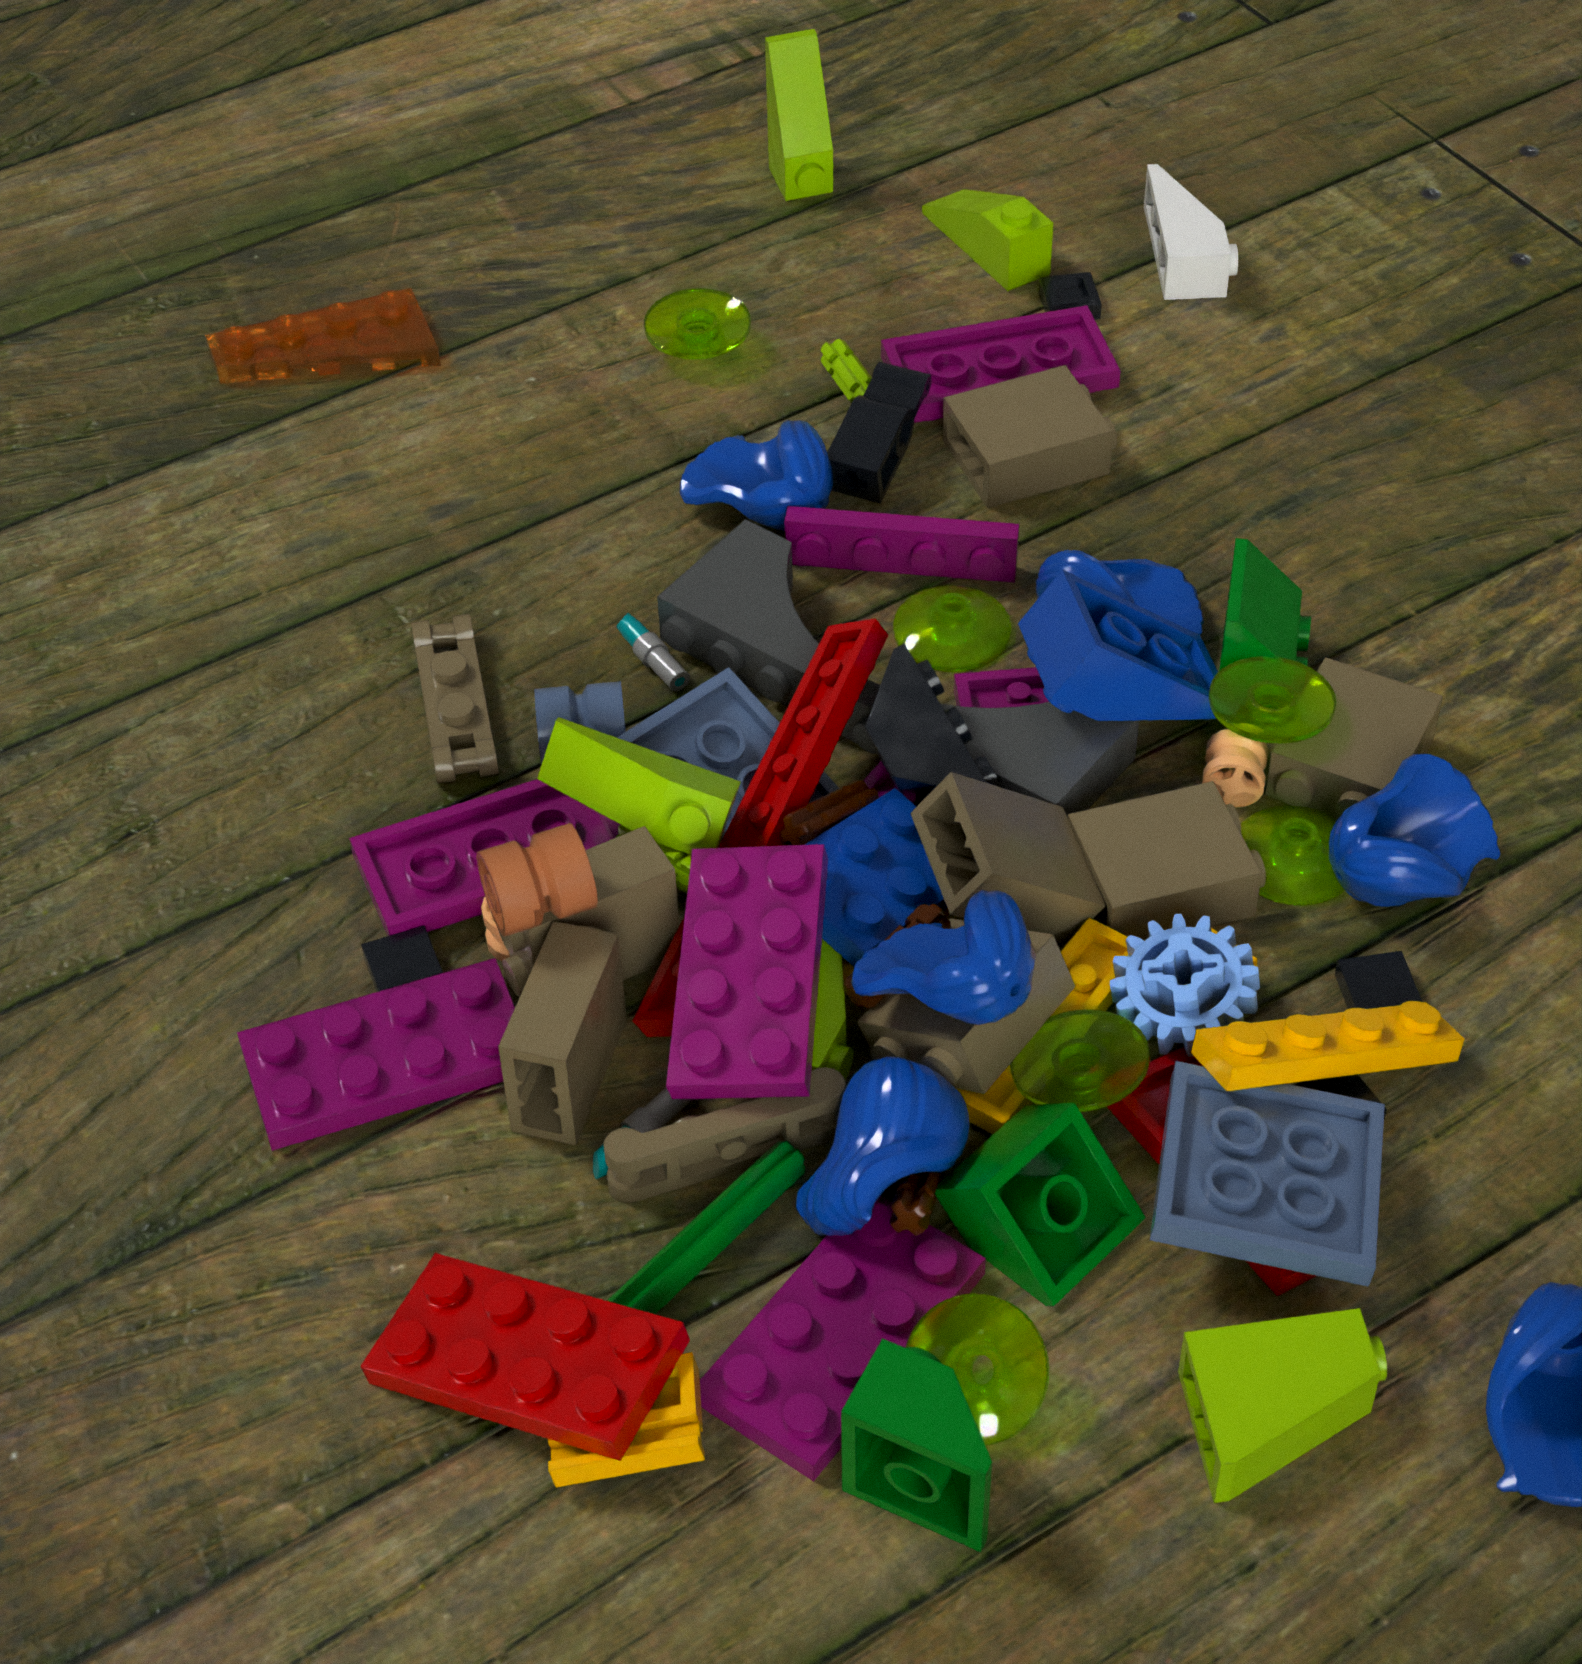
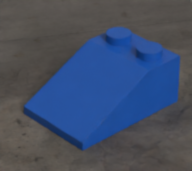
M1060 571L1018 623L1028 647L1027 655L1035 664L1043 682L1045 697L1052 705L1063 712L1072 713L1076 711L1096 721L1230 719L1237 711L1200 635L1067 571Z

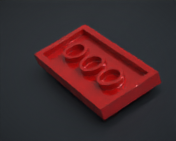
M435 1253L360 1367L369 1384L621 1461L671 1375L681 1354H683L690 1342V1338L684 1322Z

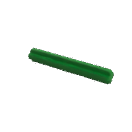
M787 1141L776 1142L607 1301L656 1314L804 1174L805 1166L803 1163L805 1158L798 1149L793 1148Z

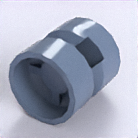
M621 681L587 684L582 694H575L569 686L534 689L541 765L558 717L616 738L626 732Z

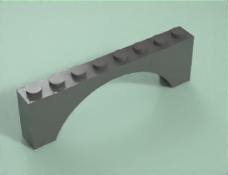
M745 519L657 596L660 639L666 642L673 649L685 652L706 663L719 673L729 667L745 685L760 692L767 699L779 702L787 707L819 645L803 625L790 596L793 587L792 542ZM867 679L855 704L853 714L847 721L841 736L858 744L865 751L877 754L865 726L880 685ZM1050 702L1003 708L955 706L973 738L972 741L964 744L972 759L974 760L984 755L1002 788L1062 806L1067 818L1068 814L1088 810L1135 760L1139 720L1096 721L1076 711L1072 713L1063 712ZM941 704L944 711H947L955 706Z

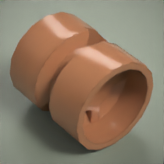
M571 823L533 834L530 845L526 848L517 841H510L477 852V866L484 894L492 917L502 936H509L540 926L544 913L549 911L557 918L562 919L597 908V889L590 862L579 834Z

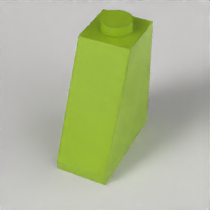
M1360 1308L1184 1332L1178 1374L1213 1503L1232 1500L1372 1411L1379 1381H1385L1387 1378V1360L1380 1338L1378 1336H1369Z

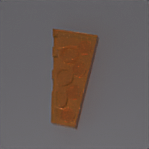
M411 288L399 291H385L369 298L347 303H333L325 308L295 315L285 314L273 320L243 327L233 326L221 332L205 335L209 354L220 383L290 378L294 369L308 368L311 371L319 372V375L341 374V365L371 363L373 371L395 369V361L421 359L422 367L441 366L439 349Z

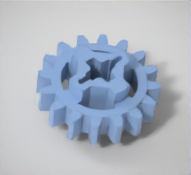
M1175 914L1172 928L1163 930L1156 921L1152 920L1148 922L1149 938L1144 941L1139 937L1129 935L1126 938L1128 956H1114L1112 961L1115 978L1110 980L1112 1002L1117 1003L1116 1010L1121 1026L1133 1024L1134 1038L1139 1044L1148 1041L1152 1036L1157 1037L1159 1054L1167 1055L1174 1043H1184L1187 1056L1194 1057L1191 1050L1197 1029L1228 1026L1236 1021L1244 1022L1243 1014H1256L1257 1012L1256 990L1260 989L1258 967L1253 966L1252 948L1249 943L1236 946L1235 929L1230 925L1221 929L1217 934L1211 932L1209 916L1203 915L1197 922L1196 927H1186L1182 914Z

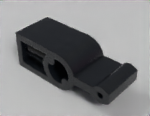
M879 362L875 366L872 379L864 395H858L853 400L827 452L833 473V487L831 491L881 504L910 443L914 428V418L931 388V374Z

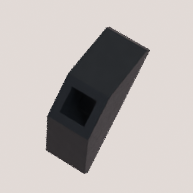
M904 643L893 649L865 726L874 748L897 790L914 805L918 806L950 772L1001 787L986 757L982 755L973 760L964 744L972 741L973 738L957 708L954 706L944 711L938 701L937 696L945 691L928 659L917 664Z

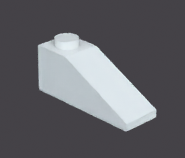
M1147 164L1144 211L1164 300L1227 297L1229 276H1236L1238 272V249L1236 244H1229L1224 222L1158 164Z

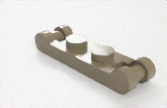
M470 614L452 616L453 622L429 625V620L411 622L437 784L455 782V775L479 771L480 777L499 774ZM457 646V650L434 653V649Z
M817 1068L811 1071L809 1097L747 1098L737 1105L701 1116H686L671 1125L645 1133H640L633 1128H618L608 1134L603 1144L605 1162L609 1167L607 1171L609 1193L619 1202H637L750 1167L778 1141H787L793 1148L799 1151L832 1142L835 1137L842 1095L846 1089L845 1079L840 1072L833 1068Z

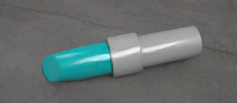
M627 613L616 627L624 639L633 647V653L646 667L652 668L672 691L682 690L687 686L690 675L669 653L668 647L654 632H649L639 620L630 613Z
M666 1087L643 1108L638 1107L620 1124L621 1128H633L640 1133L661 1128L693 1099H672ZM603 1144L593 1155L595 1179L607 1175L609 1168L605 1162Z

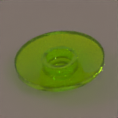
M706 288L685 289L668 294L657 300L648 309L644 318V330L648 341L659 351L682 359H708L724 355L740 346L748 337L751 329L750 313L743 302L726 292Z
M945 585L925 589L909 597L895 614L893 635L897 646L905 643L917 664L928 659L934 670L962 672L985 666L1004 652L1011 637V621L1003 605L989 594L970 587Z
M1260 656L1241 659L1222 668L1211 682L1209 705L1220 723L1232 732L1259 742L1284 744L1312 738L1327 728L1335 714L1336 696L1329 682L1311 667L1286 658L1278 657L1277 659Z
M1296 806L1267 808L1245 819L1241 823V835L1249 850L1255 849L1258 851L1266 872V883L1264 887L1259 888V895L1282 904L1305 906L1323 903L1342 894L1345 890L1337 881L1329 862V838L1336 819L1318 810Z
M1074 1010L1049 1017L1010 1063V1068L1015 1086L1025 1098L1034 1104L1075 1102L1080 1112H1086L1112 1105L1132 1093L1147 1074L1150 1053L1144 1034L1128 1019L1107 1011Z
M972 1293L954 1296L931 1308L919 1320L910 1334L906 1348H922L936 1356L942 1364L954 1369L985 1446L1006 1441L1021 1432L1033 1420L1041 1408L1049 1383L1047 1349L1033 1321L1012 1303L986 1294ZM983 1355L988 1357L994 1366L992 1379L984 1385L978 1383L972 1373L974 1362Z

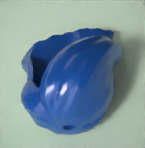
M787 420L781 424L778 435L767 442L749 443L745 440L744 436L737 435L726 437L720 442H714L708 446L694 461L687 464L681 477L679 493L686 504L704 505L722 502L733 506L756 523L785 531L784 521L788 506L826 509L833 487V473L825 444L814 427L805 421Z
M1078 550L1059 551L1048 557L1040 567L1038 579L1036 580L1037 599L1060 571L1064 570L1200 636L1202 635L1204 614L1201 609V603L1198 600L1197 590L1186 580L1184 574L1176 568L1147 559L1097 560L1093 556Z
M1413 754L1403 760L1393 780L1382 790L1353 804L1336 820L1329 838V862L1341 887L1356 900L1382 907L1401 906L1414 900L1458 896L1465 889L1474 866L1484 858L1497 860L1500 857V851L1497 844L1498 837L1492 827L1493 820L1488 809L1482 803L1479 794L1473 789L1469 778L1454 768L1451 763L1431 754Z
M981 890L970 898L966 906L964 926L957 929H944L940 923L918 924L895 932L889 940L882 941L876 948L867 950L861 960L856 962L851 983L855 993L860 996L911 994L928 1007L949 1017L969 1024L981 1025L997 1022L1011 1015L1026 1002L1032 990V976L1036 954L1023 914L1014 899L1007 893L998 890L990 892Z
M885 1057L873 1060L857 1071L848 1082L842 1095L834 1143L826 1160L797 1192L796 1209L812 1231L820 1236H844L852 1234L856 1230H861L870 1220L872 1209L877 1199L887 1187L897 1180L915 1173L943 1172L954 1166L956 1159L962 1155L967 1143L970 1125L967 1104L961 1093L933 1069L905 1058Z
M1549 1282L1538 1287L1524 1301L1509 1321L1489 1379L1486 1415L1490 1435L1505 1470L1503 1476L1496 1483L1498 1490L1502 1492H1518L1521 1495H1533L1539 1500L1554 1505L1582 1507V1286Z

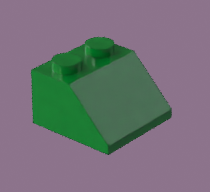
M1241 538L1235 539L1219 674L1237 712L1288 717L1292 693H1304L1308 658L1297 657L1296 655L1297 651L1307 652L1311 616L1300 615L1302 590L1248 539Z
M1075 1102L1025 1105L938 1184L935 1192L936 1197L968 1247L985 1257L987 1262L1045 1306H1055L1146 1219Z
M882 1338L841 1411L842 1491L981 1553L987 1541L992 1460L954 1369L942 1364L936 1356L922 1348H904Z

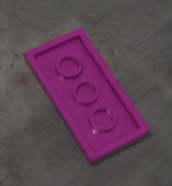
M1087 305L881 340V359L883 363L931 374L932 384L927 397L924 398L914 418V423L943 418L944 397L1063 365L1067 366L1079 384H1084L1088 388L1090 394L1096 391L1119 388L1121 370Z
M536 779L351 837L349 840L354 860L387 936L423 925L426 931L429 932L482 915L481 907L485 894L477 866L476 855L478 851L510 841H517L526 848L529 847L533 834L571 823L577 830L583 846L587 850L616 838L619 834L618 826L620 824Z
M824 844L692 849L666 1087L672 1099L810 1096L828 856Z
M496 958L237 1032L271 1151L504 1082L498 1046L515 1007Z
M880 1196L875 1202L872 1216L861 1230H856L852 1234L844 1236H826L700 1379L701 1408L813 1482L841 1449V1411L882 1338L904 1348L918 1347L924 1349L985 1275V1257L930 1224L922 1234L917 1236L908 1229L899 1233L896 1232L889 1223L893 1211L891 1208L892 1202L883 1196Z

